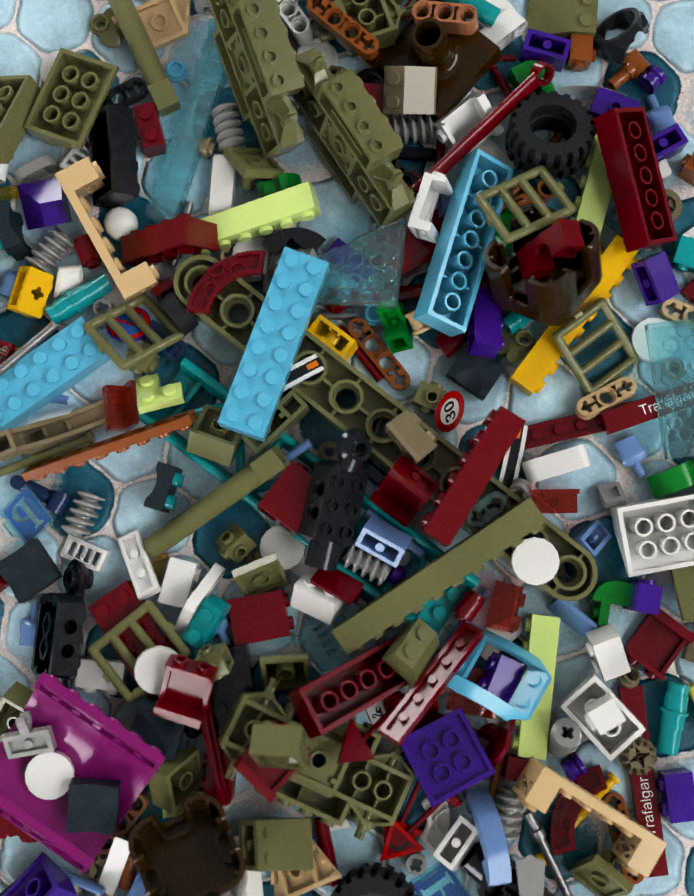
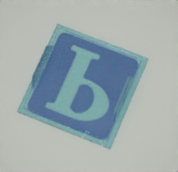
M27 484L0 511L6 520L3 524L12 537H20L25 544L33 538H38L55 520Z
M438 862L411 881L415 887V895L471 896L457 873L451 871L441 862Z

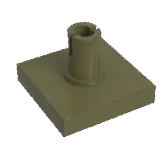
M224 148L223 156L242 176L239 184L242 189L253 190L256 178L276 179L278 174L284 173V170L273 158L265 161L262 148Z
M255 551L253 552L255 560L250 553L247 555L248 564L231 571L244 596L274 591L290 584L275 552L261 558V553Z
M604 850L602 857L595 853L570 865L567 871L596 896H624L631 893L634 887L632 882L614 868L617 856L613 855V852L610 850Z

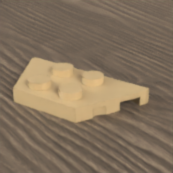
M151 0L135 7L155 50L189 36L191 0ZM115 16L111 17L113 23H114L119 29H121L120 26H119V24H118V22H117L116 17H115Z
M312 840L314 869L272 871L271 884L274 885V896H299L342 878V876Z

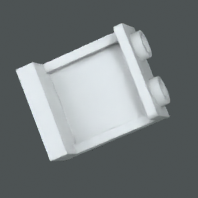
M471 93L433 124L436 129V137L447 148L446 153L493 110L485 93ZM500 123L496 128H494L470 152H472L475 148L482 144L491 135H501L505 131L502 124Z
M433 171L430 174L424 172L407 224L416 238L437 243L439 232L431 222L439 195L453 196L454 193L443 173Z

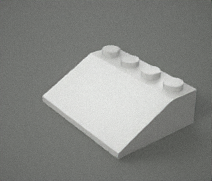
M694 491L610 507L614 532L628 577L694 565Z

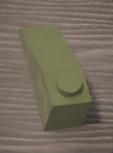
M291 390L280 400L265 442L245 435L241 438L258 455L310 412L309 406Z

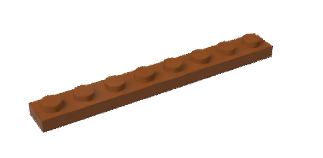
M194 409L41 461L29 466L21 474L25 482L32 479L40 481L46 478L49 473L60 474L70 466H83L90 459L101 460L113 451L121 453L128 450L131 445L137 444L142 446L151 441V438L157 436L159 439L171 435V432L179 429L180 432L188 430L197 419Z

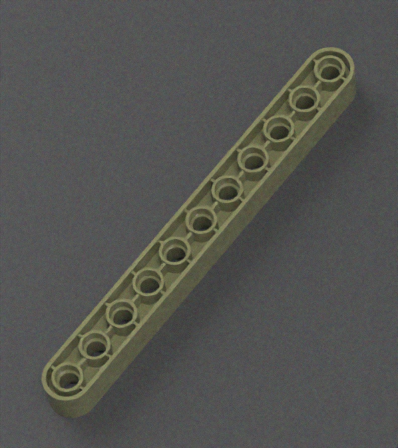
M195 255L184 260L177 268L173 280L174 290L186 308L195 284L206 273V270L218 262L216 258L208 255ZM240 278L227 285L219 293L213 303L210 315L191 314L243 355L265 297ZM236 308H245L249 312L248 318L242 323H234L230 320L231 313ZM306 330L294 364L316 353L324 370L320 372L317 378L313 380L305 379L287 389V391L293 390L311 410L343 434L344 431L350 428L362 430L369 438L372 447L370 456L390 471L404 453L389 436L379 437L375 435L372 425L379 419H385L390 422L407 408ZM343 391L352 392L356 397V403L351 408H342L336 402L338 394ZM422 421L420 426L425 431L429 429L437 438L435 443L438 445L428 454L427 463L423 466H418L440 483L428 500L433 505L432 503L438 493L446 491V479L454 470H459L460 465L457 463L463 453ZM492 476L460 528L470 535L487 524L482 517V510L487 504L495 505L501 514L522 499ZM546 519L547 522L543 524L544 528L533 536L543 538L552 543L558 552L559 564L562 562L570 564L573 575L567 582H561L555 574L554 578L547 583L534 586L545 595L563 601L580 600L586 597L596 585L598 577L596 562L586 549ZM509 546L503 550L504 555L499 559L512 568L511 555L514 548Z

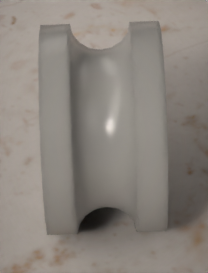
M101 298L94 302L92 310L95 316L98 317L103 314L99 312V309H102L100 308L101 305L109 306V309H106L107 311L114 309L115 306L109 300Z
M517 478L513 480L509 489L518 497L524 499L529 495L532 487L527 480Z
M421 852L408 854L405 858L406 869L411 875L419 876L425 872L427 863L425 856ZM413 858H416L417 861L418 859L422 860L420 861V867L415 869V866L413 868L410 867Z

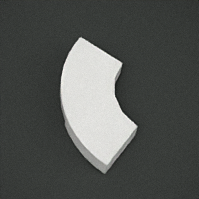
M425 797L421 804L426 811L431 805L427 797ZM447 801L442 803L426 819L425 828L419 835L420 839L433 853L450 830V810Z

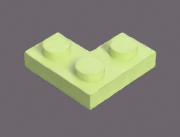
M158 373L136 378L137 408L140 414L185 403L181 382L161 387Z

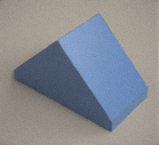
M596 519L576 535L573 540L586 549L594 558L611 539L612 535L599 519Z

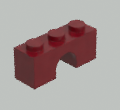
M567 218L555 220L549 228L541 231L535 239L527 242L516 253L522 278L530 279L533 275L536 279H541L555 269L553 257L570 258L585 247L577 220H567Z

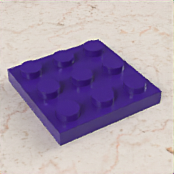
M461 707L410 733L400 746L431 807L440 804L496 773Z

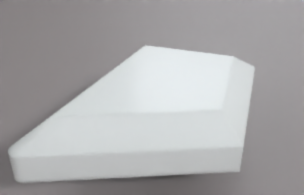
M82 265L58 268L52 296L53 300L66 294L65 291H71L84 284Z

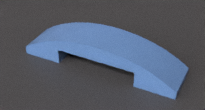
M485 786L465 789L462 792L468 814L473 813L485 858L481 863L487 885L492 887L510 884L512 882L508 845L495 803Z

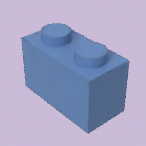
M372 515L364 525L355 546L397 568L413 537Z

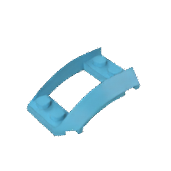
M471 623V625L483 630L484 637L447 684V687L487 708L506 722L513 719H519L520 721L530 720L552 680L549 672L542 661L535 655L515 643ZM486 644L502 650L529 666L509 703L467 680Z

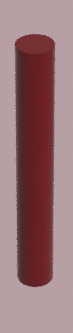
M343 325L338 327L346 334L351 336ZM358 345V349L354 354L377 383L380 382L384 376Z

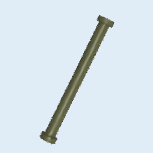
M88 431L82 437L0 467V477L86 444L96 443L94 435L91 431Z

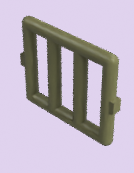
M543 165L530 169L475 196V201L486 215L485 221L489 226H494L507 244L553 224L559 218L568 217L576 212V207L564 193L562 183L560 181L556 182ZM540 176L563 208L551 213L528 181ZM519 185L543 218L531 223L507 190ZM499 195L519 222L521 228L510 233L487 200Z
M142 294L83 325L85 332L97 344L98 351L101 354L105 353L122 371L175 344L185 336L167 313L161 310L147 294ZM144 304L172 335L161 339L134 308ZM125 313L152 341L153 345L143 350L114 318ZM107 323L135 355L124 360L95 328Z
M603 297L599 298L585 310L574 313L573 319L552 335L554 342L586 395L619 379V375L639 359L610 305ZM601 309L607 320L569 348L563 337ZM612 328L618 339L580 367L574 356ZM623 347L628 357L591 385L585 374L619 348Z
M150 600L144 602L88 647V653L104 673L102 677L107 683L111 682L128 704L134 703L146 691L138 686L131 692L101 654L100 650L111 642L134 672L137 660L118 635L130 627L146 649L156 646L137 622L143 615L148 612L180 652L179 654L187 658L191 656L190 649L176 633L175 629L177 628L171 621L168 622Z

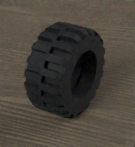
M546 91L539 92L537 96L532 94L526 97V100L520 101L511 113L505 137V149L508 152L507 156L510 161H514L513 165L518 170L522 169L523 173L543 165L554 180L556 178L561 180L567 178L569 174L571 176L577 173L579 168H582L586 163L596 134L592 115H589L590 111L587 107H582V103L575 98L573 100L570 98V95L565 93L560 95L556 91H551V93H546ZM537 130L560 132L566 141L549 143L539 139L533 132ZM540 176L535 177V179L542 180Z
M374 862L372 866L365 863L361 864L357 869L355 867L351 869L346 876H343L331 896H359L363 893L374 892L383 896L419 895H415L413 883H408L405 880L406 875L403 872L398 874L394 871L395 867L388 865L387 868L382 867V863Z

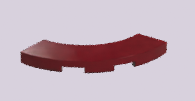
M265 251L239 252L213 264L206 270V273L200 278L198 283L195 284L190 294L186 311L210 315L215 299L227 285L246 276H262Z
M600 765L588 769V773L585 775L580 774L577 776V780L574 781V783L593 795L608 789ZM562 794L555 804L550 824V841L553 855L577 850L575 825L582 807L573 799L570 800Z

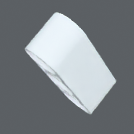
M276 0L280 7L282 22L294 36L295 42L301 46L311 43L313 32L310 22L296 1Z
M510 7L497 17L491 28L485 26L480 32L500 47L501 51L525 31L528 21Z
M214 154L209 216L234 207L237 170L223 154Z
M584 444L521 463L526 480L530 484L591 466Z

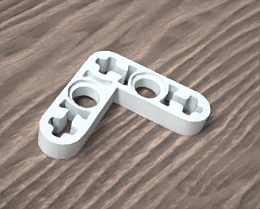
M218 563L212 566L186 601L175 625L177 628L175 631L180 638L203 598L209 596L222 578L226 568Z

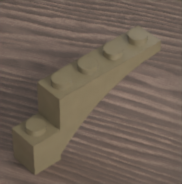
M105 398L71 411L70 414L1 431L0 461L5 462L24 453L37 454L117 420L110 400Z

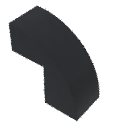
M293 227L271 234L262 242L261 246L275 257L288 242L292 243L297 249L313 248L316 252L326 239L312 230Z

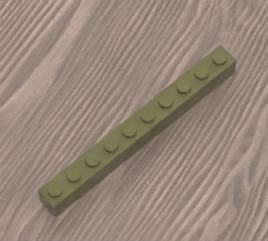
M528 495L334 626L331 631L347 655L351 652L359 653L366 648V642L372 638L374 641L380 639L386 634L384 630L390 626L398 627L405 621V616L411 612L415 615L425 608L424 603L430 599L433 602L438 600L445 594L443 592L450 586L456 588L465 581L463 577L469 573L475 575L484 568L483 564L488 560L496 561L504 555L503 550L509 546L512 548L517 547L524 542L523 537L530 532L534 535L544 528L543 524L547 522Z

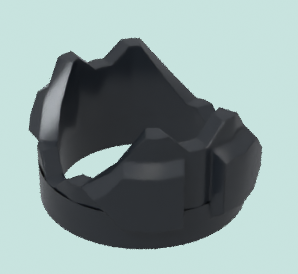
M633 7L621 9L607 17L597 27L594 36L596 42L594 46L603 60H607L608 63L614 61L621 64L630 44L634 42L635 35L638 31L647 34L650 24L644 13L638 11V9ZM608 30H625L620 35L605 40V33Z

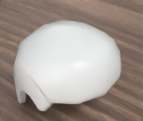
M125 207L112 208L106 214L103 221L106 234L116 241H121L122 236L138 229L136 215Z

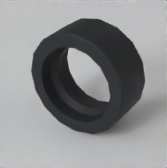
M172 291L157 302L184 335H187L199 325L197 320L191 313L186 311V307Z

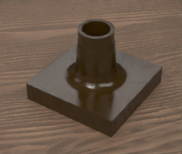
M424 18L417 22L416 25L414 19H412L398 35L396 43L389 46L374 65L383 74L384 66L437 67L436 115L431 116L438 121L460 103L499 59L501 51L500 47L478 30L472 35L448 34L441 22L435 18Z

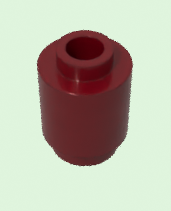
M84 234L74 240V248L82 267L89 270L98 268L103 260L89 235Z
M469 589L467 593L464 592L452 608L455 612L453 617L461 623L463 621L471 623L483 607L482 603L485 599L472 589Z

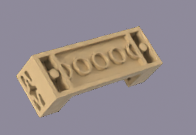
M87 156L55 173L54 175L123 298L129 301L150 292L152 288L159 284L158 280L162 279L153 264L149 265L145 261L127 271L122 261L118 257L115 258L112 254L115 252V249L106 236H102L101 233L104 229L95 216L90 214L93 209L88 200L85 199V196L105 186L102 179L106 177L97 162H91Z
M533 756L528 760L512 788L518 794L516 799L534 813L538 809L545 814L557 792H559L568 799H573L587 811L595 813L606 823L617 827L621 833L610 851L617 856L616 861L635 876H638L640 873L648 878L667 845L665 841L646 827Z

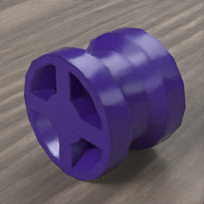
M651 65L647 69L646 74L639 76L637 82L645 93L651 95L656 92L658 86L666 82V75L658 66Z
M575 752L570 754L569 759L559 762L572 782L576 781L577 776L580 774L585 775L588 773L585 765Z

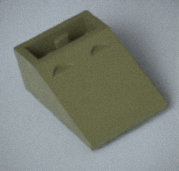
M254 816L239 820V844L247 871L314 869L311 818Z

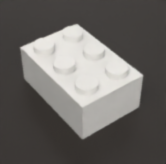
M595 672L589 675L560 702V707L579 725L580 729L610 762L646 730L644 725ZM610 692L627 721L600 735L597 730L593 732L584 717L587 713L585 706Z

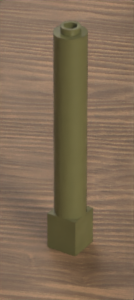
M108 0L161 116L164 117L181 109L182 106L133 1Z
M278 445L271 448L144 539V550L149 556L159 557L291 465Z

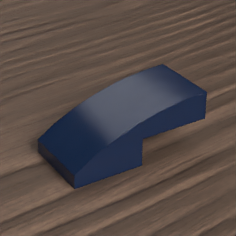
M152 319L151 328L161 339L172 335L171 332ZM147 336L142 338L143 341L153 345ZM180 340L160 351V353L176 364L189 345Z

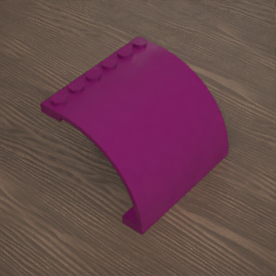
M43 672L37 679L34 686L35 690L22 712H31L32 728L51 725L57 744L55 751L63 752L71 759L75 767L74 778L121 780L119 824L166 757L162 755V752L157 747L149 746L143 742L137 733L129 732L123 728L117 719L104 715L97 705L84 701L77 691L64 687L57 677ZM16 722L13 724L9 732L19 731L16 726ZM2 741L0 743V815L85 874L111 835L98 832L66 833L68 791L57 799L45 800L36 797L29 791L25 783V771L35 755L8 759Z

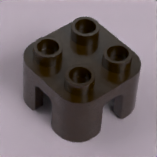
M534 205L521 209L531 223L543 218ZM548 207L551 213L556 212L555 209ZM514 216L510 221L511 232L521 228V225ZM580 219L578 222L585 247L570 258L553 257L555 269L541 279H536L533 275L530 279L522 278L516 253L527 242L535 239L541 231L546 230L552 224L514 241L513 252L507 259L504 245L494 240L491 241L484 251V260L494 302L503 308L548 326H558L570 319L602 280L600 235L597 226L590 221Z
M205 794L191 796L181 802L184 809L181 815L164 823H159L156 815H152L140 821L133 828L128 840V849L146 889V892H144L145 896H241L248 881L244 856L239 845L237 846L222 805L214 797Z

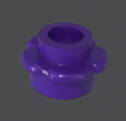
M399 565L397 568L392 567L386 578L387 581L391 582V586H395L406 578L405 567H400Z

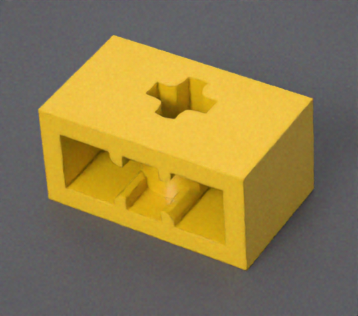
M20 266L6 309L29 318L41 319L46 311L48 295L53 289L54 276L31 266Z
M321 314L307 329V331L347 362L358 349L355 339Z

